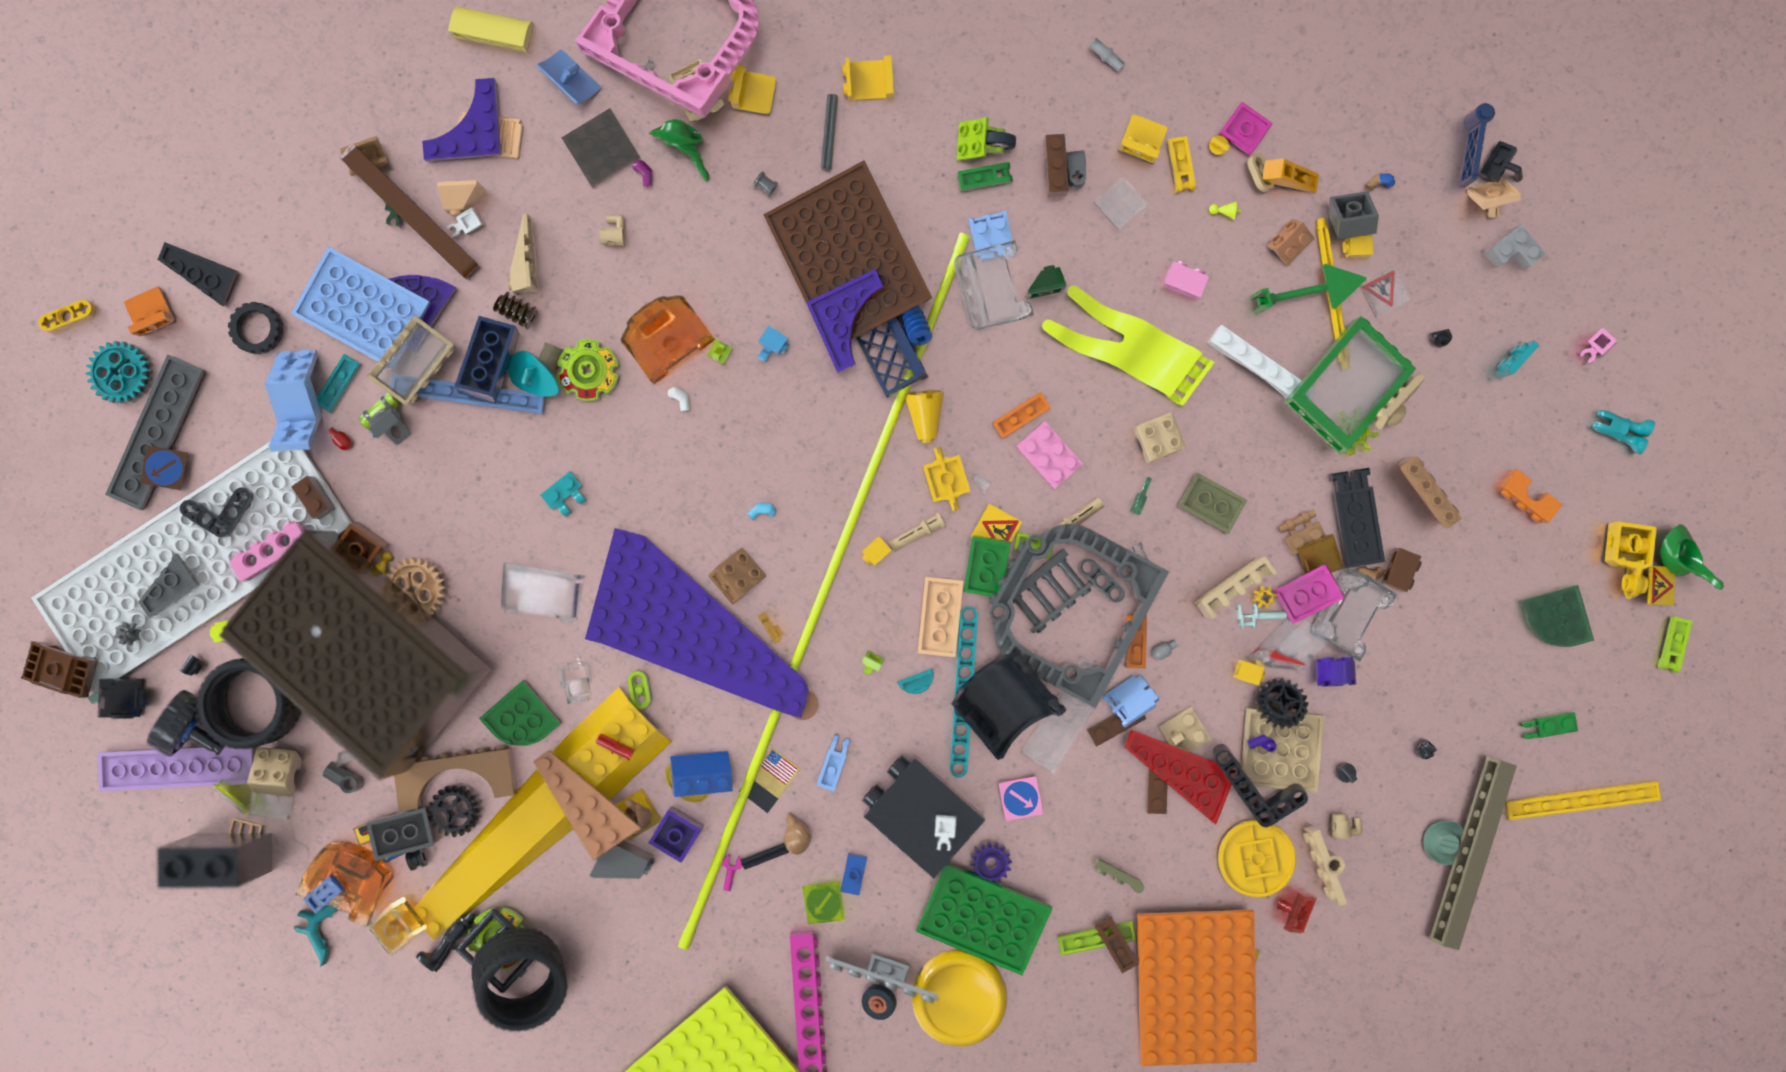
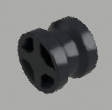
M424 849L405 854L406 863L411 871L416 870L419 866L425 867L428 865Z

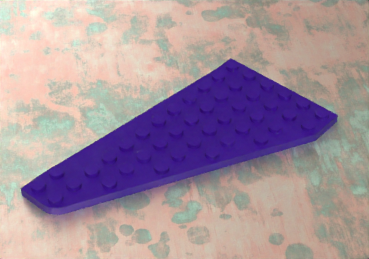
M615 528L585 639L607 645L781 713L802 718L809 693L808 684L804 677L646 536Z

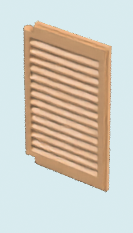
M462 112V117L459 116L458 124L462 121L467 112ZM499 116L501 155H498V157L519 159L523 125L520 124L521 119Z

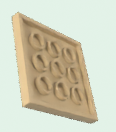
M1246 708L1241 766L1254 785L1263 788L1285 789L1291 784L1298 783L1307 792H1318L1324 715L1306 714L1304 715V720L1299 721L1300 723L1297 726L1293 725L1290 729L1285 726L1281 730L1279 725L1273 728L1272 722L1266 724V718L1260 719L1262 713L1257 712V709ZM1286 712V715L1294 714V712ZM1260 735H1266L1276 742L1277 749L1274 752H1268L1266 749L1258 746L1250 750L1247 740ZM1243 783V784H1241V786H1247V785H1248V783Z

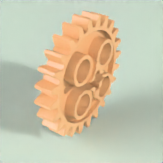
M416 557L410 558V561L407 558L403 559V563L401 561L397 562V567L390 568L393 573H387L386 576L428 614L433 615V610L440 609L437 604L444 603L440 597L446 596L442 589L447 588V586L441 585L445 578H439L442 571L435 572L437 565L430 567L431 561L424 563L423 558L416 560ZM419 572L424 576L423 581L418 578ZM401 578H404L406 581L405 587L401 584ZM425 590L430 594L429 599H426L424 596Z

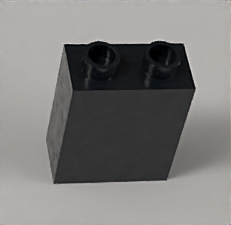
M914 754L908 761L901 755L887 770V773L893 778L884 789L875 784L861 800L868 807L864 811L863 817L934 879L984 823L985 817L918 756ZM936 815L956 816L955 838L949 837L951 841L950 851L946 843H942L940 850H937L938 840L941 837L935 836Z
M195 833L157 848V888H238L272 871V833Z

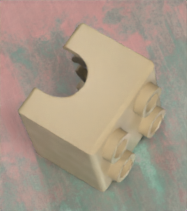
M1172 412L1133 427L1134 434L1142 446L1146 464L1186 448Z
M257 747L247 784L254 793L293 797L296 788L294 785L295 771H300L303 760L295 750Z

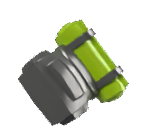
M389 393L380 397L377 403L367 411L365 410L359 417L360 424L368 429L369 434L374 438H379L385 433L397 445L410 434L407 427L400 421L401 414L396 409L399 406L398 400ZM391 427H400L403 430L402 436L394 437Z

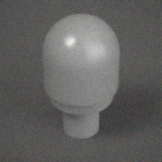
M1175 640L1168 644L1166 641L1154 646L1152 655L1155 659L1162 660L1170 656L1171 650L1178 647Z

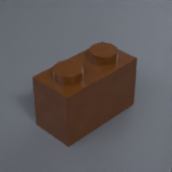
M306 476L291 486L312 519H321L336 509L315 477Z
M1394 548L1381 584L1401 592L1411 590L1415 582L1413 579L1415 572L1419 571L1422 564L1420 561L1422 556L1402 548Z

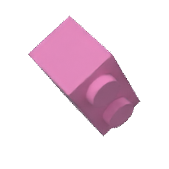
M1177 261V263L1173 262L1162 286L1192 299H1200L1209 276L1205 275L1206 272L1201 269L1195 268L1193 270L1188 268L1186 263Z

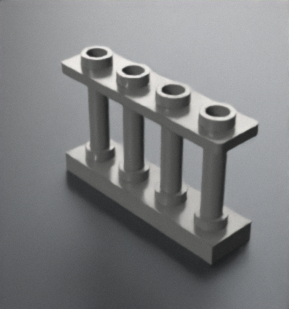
M1061 549L1024 579L1012 601L1019 606L1034 625L1030 629L1032 633H1040L1047 627L1045 623L1050 619L1052 621L1056 620L1062 615L1061 610L1065 607L1067 609L1071 608L1076 603L1075 599L1080 595L1084 597L1091 591L1090 587L1093 584L1090 581L1084 584L1066 562L1067 559L1065 557L1069 554L1065 549ZM1055 565L1061 567L1079 589L1073 595L1069 596L1051 574V569ZM1041 577L1048 581L1064 601L1057 608L1052 606L1037 587L1036 581ZM1026 589L1034 594L1049 613L1041 621L1022 599L1021 593Z

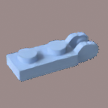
M838 735L834 736L831 747L828 749L816 786L835 791L850 739L846 738L843 743L842 752L835 751V746L839 740Z

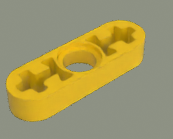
M86 300L76 301L42 315L38 321L39 327L43 331L56 332L92 317L95 313V306ZM83 305L88 306L86 313L80 311L84 309ZM66 311L71 313L69 321L63 320V313ZM48 320L55 321L50 324L51 327L46 326Z

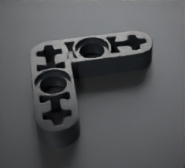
M237 488L220 515L194 500L183 501L180 505V512L184 517L213 535L225 538L232 534L251 504L253 493L248 488ZM240 493H245L246 500H241ZM234 501H235V502H239V501H240L239 504L242 505V507H240V506L237 505V504H234ZM187 505H192V509L199 511V513L188 512ZM232 507L237 509V516L231 518L228 514L229 509ZM206 513L211 517V521L208 524L202 522V516ZM214 525H225L226 532H221V529Z

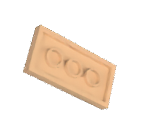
M925 577L917 653L956 657L963 581Z

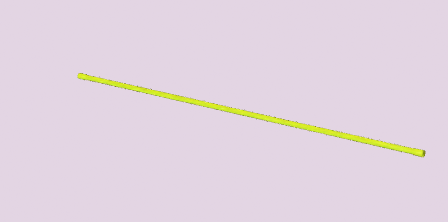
M959 234L953 255L926 320L931 332L934 329L962 255L965 253L971 238L967 234ZM928 343L916 346L915 348L920 360ZM907 369L903 378L905 380L914 377L912 370ZM911 385L898 391L791 661L790 666L797 672L905 402V393L909 392ZM772 709L688 924L679 941L678 947L689 950L695 935V929L781 715L779 711Z

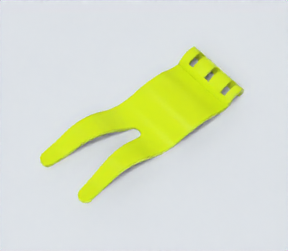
M1070 286L1067 289V295L1098 322L1123 334V341L1118 343L1085 336L1052 320H1045L1042 324L1045 332L1068 348L1123 370L1139 381L1164 393L1168 399L1180 407L1184 406L1215 363L1205 358L1196 348L1175 339L1154 325L1140 318L1102 305L1077 286ZM1196 361L1204 365L1205 368L1201 369L1195 364ZM1187 375L1195 380L1194 384L1186 380L1185 376ZM1177 389L1185 396L1182 398L1178 396L1174 391Z

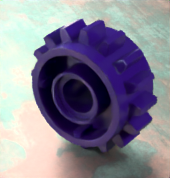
M988 841V845L981 843L980 849L976 847L974 849L976 854H971V858L974 861L970 862V866H975L972 869V873H978V876L993 882L997 880L1000 883L1001 877H1008L1006 871H1011L1008 864H1011L1012 860L1007 859L1010 853H1004L1005 846L1000 848L998 842L995 845H992L990 841ZM989 858L996 860V864L993 867L986 866V861Z

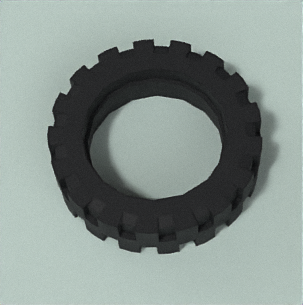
M257 302L244 303L242 307H237L234 310V314H231L230 323L228 322L230 330L228 334L233 339L231 341L239 349L254 354L267 353L270 349H274L277 346V342L281 341L282 338L280 336L284 331L282 328L283 322L279 318L280 315L272 307ZM259 312L268 318L270 332L264 341L252 344L244 339L241 326L248 315Z

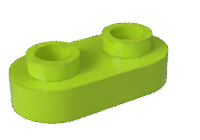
M634 671L628 677L631 702L637 709H644L651 703L648 678L644 672ZM636 677L641 678L642 681L640 684H637L635 682ZM639 696H644L645 701L643 703L639 702Z

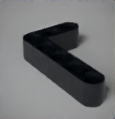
M1218 744L1214 747L1213 756L1216 763L1262 827L1274 825L1307 803L1308 795L1303 786L1298 783L1291 784L1265 801L1229 747L1224 744ZM1221 753H1227L1224 758H1218ZM1238 768L1235 773H1229L1230 769ZM1248 783L1247 787L1239 788L1241 784ZM1301 792L1299 797H1293L1296 793ZM1258 798L1256 803H1250L1252 799ZM1280 803H1285V805H1284L1283 807H1281V808H1278V807H1277L1278 804H1280ZM1264 813L1269 814L1266 818H1260Z

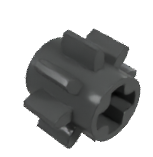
M123 621L121 626L115 627L116 635L114 637L120 639L119 644L125 645L127 643L133 646V642L140 640L139 633L141 630L135 628L136 623Z

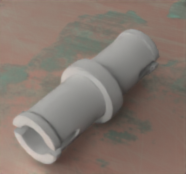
M1097 37L1090 44L1089 48L1096 52L1103 62L1106 61L1117 72L1125 64V61L1119 58L1112 48L1109 49Z

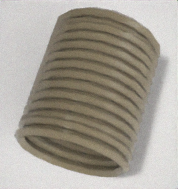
M545 342L538 358L551 372L555 373L558 359L564 350Z

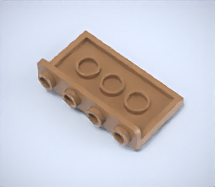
M1411 456L1397 462L1403 474L1444 528H1450L1462 519L1458 509L1447 499V494L1439 488L1435 478L1427 472L1423 462L1418 457Z

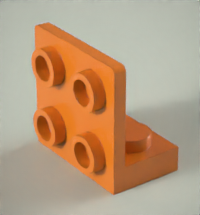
M158 286L124 301L133 322L132 325L128 326L130 334L141 337L175 321L162 290Z

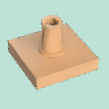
M1500 179L1498 183L1492 181L1467 188L1468 196L1483 210L1488 209V216L1492 218L1501 215L1500 205L1521 200V193L1505 179Z

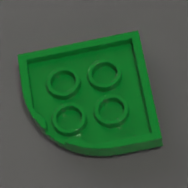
M524 680L479 718L497 739L506 744L517 746L537 743L561 724Z

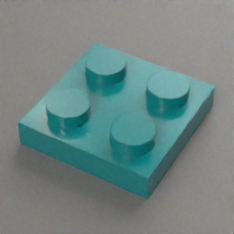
M1534 340L1516 345L1510 351L1512 355L1499 363L1497 366L1499 369L1495 374L1500 379L1515 374L1540 345Z

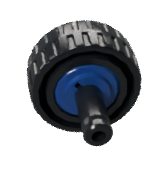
M187 690L180 691L169 702L147 737V744L168 757L176 754L188 740L195 742L210 752H214L215 755H220L226 746L213 740L214 738L210 737L207 731L199 727L198 696Z

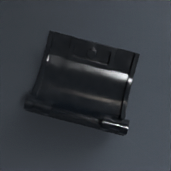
M1020 651L1003 655L981 668L962 686L951 703L997 760L1004 758L1014 740L1029 726L1051 715L1061 716L1066 712L1064 705L1059 704L1056 695L1051 694L1031 669V664L1023 659L1024 656Z

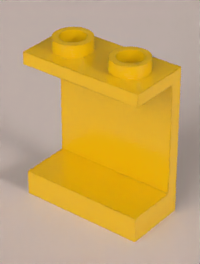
M885 55L884 60L850 62L849 58H846V64H842L843 76H847V83H843L844 95H848V101L894 98L891 55Z

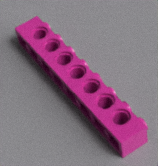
M814 931L791 932L790 948L799 1071L811 1072L808 1067L815 1065L818 1067L816 1072H827L823 1071V1064H826V1052H822V1045H825V1034L821 1033L820 1025H824L823 1013H819V1006H822V994H818V987H821V976L817 975L816 967H820L819 955L815 956V948H818V936H814ZM801 949H808L810 955L807 957L800 954ZM809 968L812 973L809 976H805L801 970ZM809 987L813 990V993L805 995L802 990ZM812 1007L814 1013L806 1014L804 1008ZM812 1026L816 1031L810 1034L806 1032L805 1028ZM815 1046L817 1051L810 1053L807 1051V1047Z

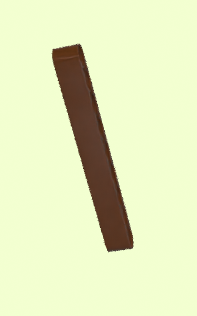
M353 143L339 157L465 279L479 266Z

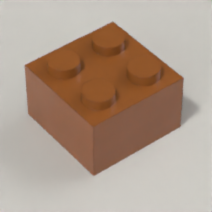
M359 522L350 523L340 537L342 540H346L350 547L353 546L360 555H363L373 565L389 544Z

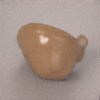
M627 799L624 802L627 805L625 813L635 823L643 827L632 835L636 836L651 823V810Z
M788 813L786 817L788 828L784 837L786 849L795 855L802 854L809 847L811 832L803 822L797 821L792 814Z

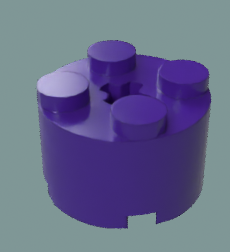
M1334 657L1317 659V663H1315L1317 686L1357 685L1356 667L1353 657H1341L1336 659V661H1334Z

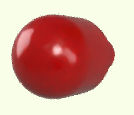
M333 427L327 431L332 437L331 441L340 450L350 449L352 440L344 432H337Z

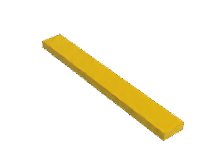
M1649 781L1506 800L1505 809L1507 820H1517L1661 801L1659 781Z

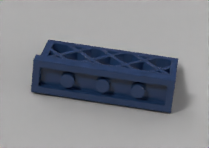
M898 317L887 322L886 332L879 331L877 328L871 330L869 342L862 340L861 337L856 338L886 397L895 394L920 379L924 380L929 377L913 345L909 342L906 331ZM875 333L884 335L881 345L872 343ZM888 336L896 339L894 348L885 346ZM871 345L880 348L877 358L869 354ZM884 349L893 351L890 361L881 359ZM896 352L904 355L902 365L893 362ZM879 362L888 364L885 374L878 372ZM892 365L901 367L898 377L889 375ZM904 369L912 370L914 377L908 380L901 379ZM887 379L897 380L895 387L888 391L885 386Z

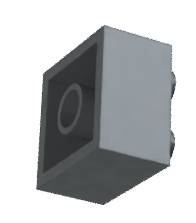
M1368 191L1330 197L1328 216L1338 239L1377 234L1379 215Z

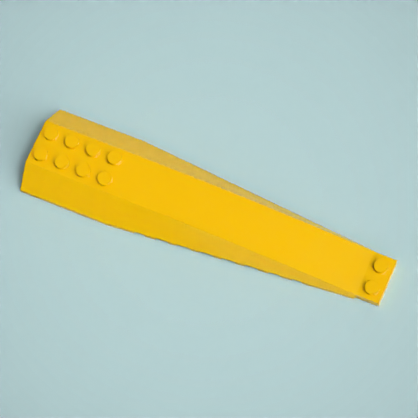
M619 686L571 731L553 752L566 762L572 770L579 773L590 785L592 784L608 799H611L672 741L660 728L656 729L631 702V698ZM602 733L616 741L620 740V743L635 749L631 759L628 761L615 753L611 754L612 751L596 744L598 736ZM538 769L534 771L517 790V794L509 799L425 893L422 900L408 912L434 941L455 921H459L461 916H466L574 829Z

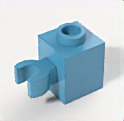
M768 326L758 341L764 346V349L758 355V359L765 363L771 352L778 356L781 353L784 354L790 345L788 344L789 339L771 326Z

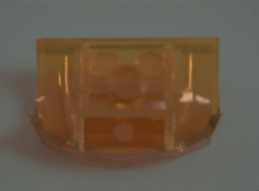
M682 295L661 296L642 306L628 320L627 327L621 337V343L627 348L653 384L668 375L667 370L697 348L701 351L715 340Z
M345 841L329 843L316 854L310 863L295 895L303 899L333 874L345 889L326 905L349 915L348 920L366 927L372 921L376 904L384 889L393 879V874L383 864V859L375 861L373 852L363 846Z

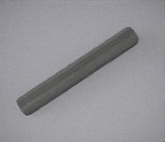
M836 94L827 95L821 168L824 170H831L838 100Z

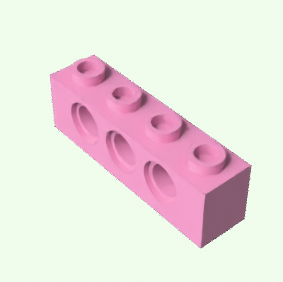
M289 522L283 526L284 529L280 532L275 531L267 535L265 541H258L252 544L250 550L235 554L233 556L234 559L229 561V564L239 581L248 582L272 568L291 543L306 530L304 525L299 522ZM289 536L290 543L286 546L284 538ZM270 545L273 547L272 555H269L267 552ZM252 556H255L257 559L255 565L251 563Z

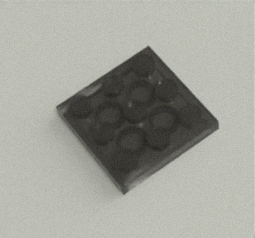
M611 108L562 137V140L592 188L641 158Z

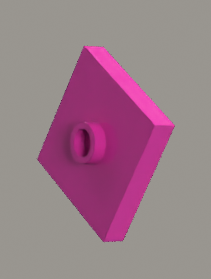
M1241 102L1219 135L1225 137L1229 142L1250 156L1273 123Z

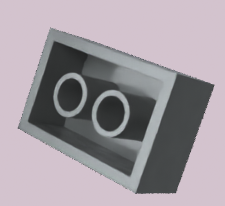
M427 806L366 822L375 861L435 845Z

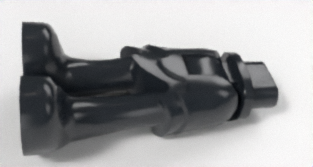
M469 912L465 917L461 916L460 921H455L447 929L439 946L432 953L420 951L415 956L417 960L430 971L437 972L442 967L451 950L455 951L458 944L467 936L468 930L474 926L472 923L477 916L472 912Z

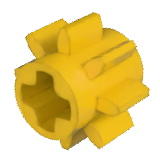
M1260 586V591H1253L1256 595L1252 601L1258 603L1257 608L1264 605L1265 609H1269V604H1276L1273 601V597L1277 596V594L1271 593L1272 587H1268L1265 590L1264 586ZM1263 594L1268 595L1265 601L1261 600Z

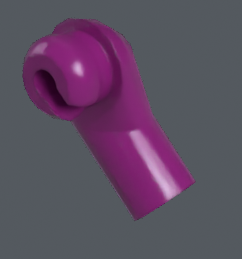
M643 160L635 161L632 168L643 175V186L652 187V169Z

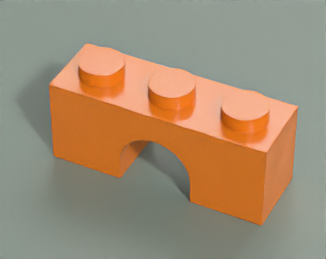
M1518 469L1510 470L1497 487L1501 491L1500 494L1508 500L1512 499L1516 503V507L1521 511H1527L1531 514V519L1539 524L1549 523L1563 504L1549 493H1541L1536 500H1532L1527 494L1528 486L1532 480Z

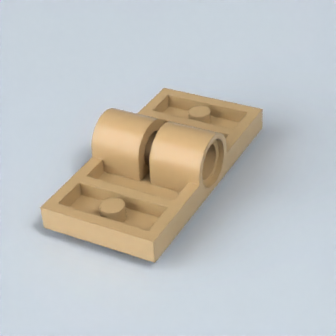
M1311 824L1304 826L1305 833H1303V837L1307 844L1310 843L1312 849L1310 855L1319 867L1317 874L1320 880H1324L1326 887H1323L1327 898H1330L1332 902L1337 903L1339 906L1347 904L1337 877L1343 873L1345 862L1342 858L1327 850L1319 829Z

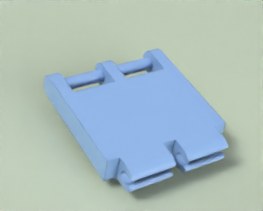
M1002 210V213L989 215L988 213L983 217L968 218L976 256L980 255L981 261L994 259L995 251H997L998 257L1011 255L1010 248H1013L1014 245L1006 210Z
M1133 675L1102 697L1113 708V713L1117 714L1122 720L1124 727H1127L1156 707L1155 703L1160 700L1154 690L1149 688V684L1142 675L1137 678Z

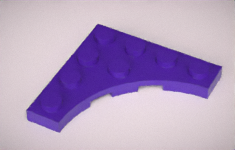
M495 78L475 79L473 101L462 121L446 134L422 141L425 161L501 155Z
M876 269L806 302L837 373L856 365L851 348V334L854 321L864 303L876 292L885 288Z

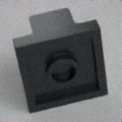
M99 678L98 718L134 719V717H140V710L145 709L146 689L142 688L141 678Z

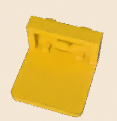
M737 65L736 71L732 73L733 90L730 89L728 101H731L732 108L770 114L776 78L770 75L747 72L745 66Z

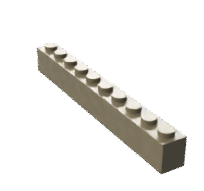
M1489 756L1486 757L1459 848L1429 940L1439 945L1456 950L1460 949L1517 765Z

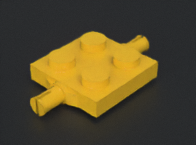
M938 447V450L934 448L937 460L923 466L933 502L949 500L952 511H955V507L958 510L960 508L956 498L961 494L971 492L960 455L951 458L944 457L941 447Z

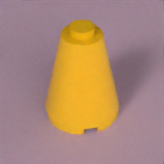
M922 390L917 395L916 391L905 393L917 438L922 440V443H931L933 439L937 438L944 392H941V390Z

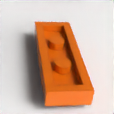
M1040 392L992 422V424L1003 439L1051 409V407Z

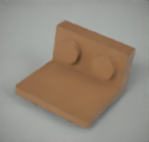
M743 548L737 550L708 575L732 605L766 577L765 573Z

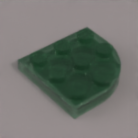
M1578 585L1520 600L1529 628L1543 642L1558 647H1572L1594 641Z

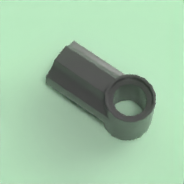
M333 761L323 771L322 776L339 786L344 793H353L363 787L364 782L360 775L352 774ZM350 779L354 782V788H351L349 785Z

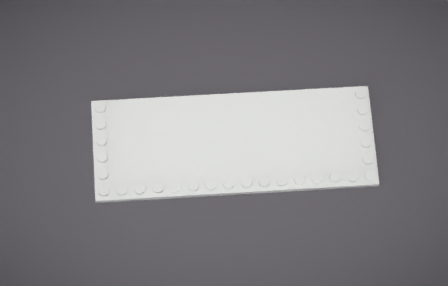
M267 443L31 599L67 653L76 656H89L99 660L90 688L94 694L99 690V678L124 677L252 593L270 569L248 582H240L229 564V561L234 559L233 556L235 554L250 550L252 544L258 541H265L267 535L275 531L280 532L284 529V525L292 521L302 523L306 530L336 531L339 535L352 522L304 449L271 452L269 443ZM306 476L316 478L336 508L321 519H312L291 487ZM237 488H248L253 493L251 504L232 534L225 538L213 535L184 517L180 512V505L183 501L194 500L220 515ZM240 493L241 500H246L245 493ZM234 501V504H237V505H239L240 507H242V505L239 504L240 501H239V502H235V501ZM187 505L188 512L199 513V511L192 509V505ZM235 507L230 508L228 511L231 518L237 516V509ZM206 513L202 516L204 524H208L211 521L209 514ZM215 524V525H214V526H217L218 528H220V529H221V532H226V529L224 528L225 525H224V526H220V525H218V524ZM289 536L284 538L286 546L290 543ZM271 545L267 549L269 555L273 554V547ZM178 553L199 583V586L153 618H148L138 601L151 584L155 583L164 567H167L171 562L174 554ZM252 556L251 563L255 565L257 559L255 556ZM123 621L136 623L135 628L141 630L139 633L140 640L133 642V646L127 643L125 645L119 644L120 639L114 637L116 635L115 627L121 626Z

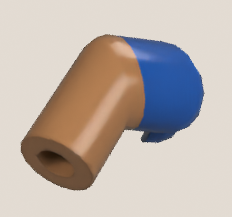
M1378 173L1365 186L1369 191H1372L1379 184L1392 187L1396 181L1390 173Z

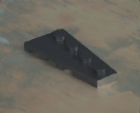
M164 242L157 259L224 307L238 271Z

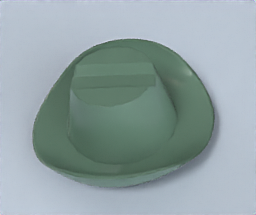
M1441 821L1431 825L1425 832L1423 839L1425 851L1435 862L1442 865H1452L1464 828L1453 821Z

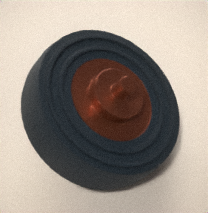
M873 985L863 994L862 1007L866 1014L874 1019H887L896 1009L897 1001L894 993L883 985Z

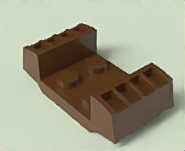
M31 641L21 679L62 694L78 698L89 697L98 659L89 656H76L56 649V645Z

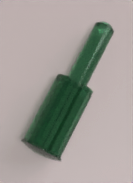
M1150 477L1146 478L1141 492L1136 495L1130 510L1133 514L1140 515L1147 500L1145 495L1152 481Z

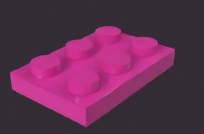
M1326 563L1274 590L1292 624L1345 598L1344 593Z

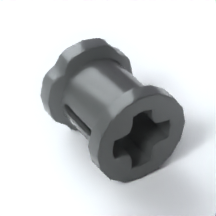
M762 171L755 179L753 186L766 192V196L769 197L777 188L778 182L770 180Z

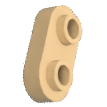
M1257 153L1248 159V168L1256 187L1262 192H1267L1275 184L1263 180L1266 159L1263 155Z

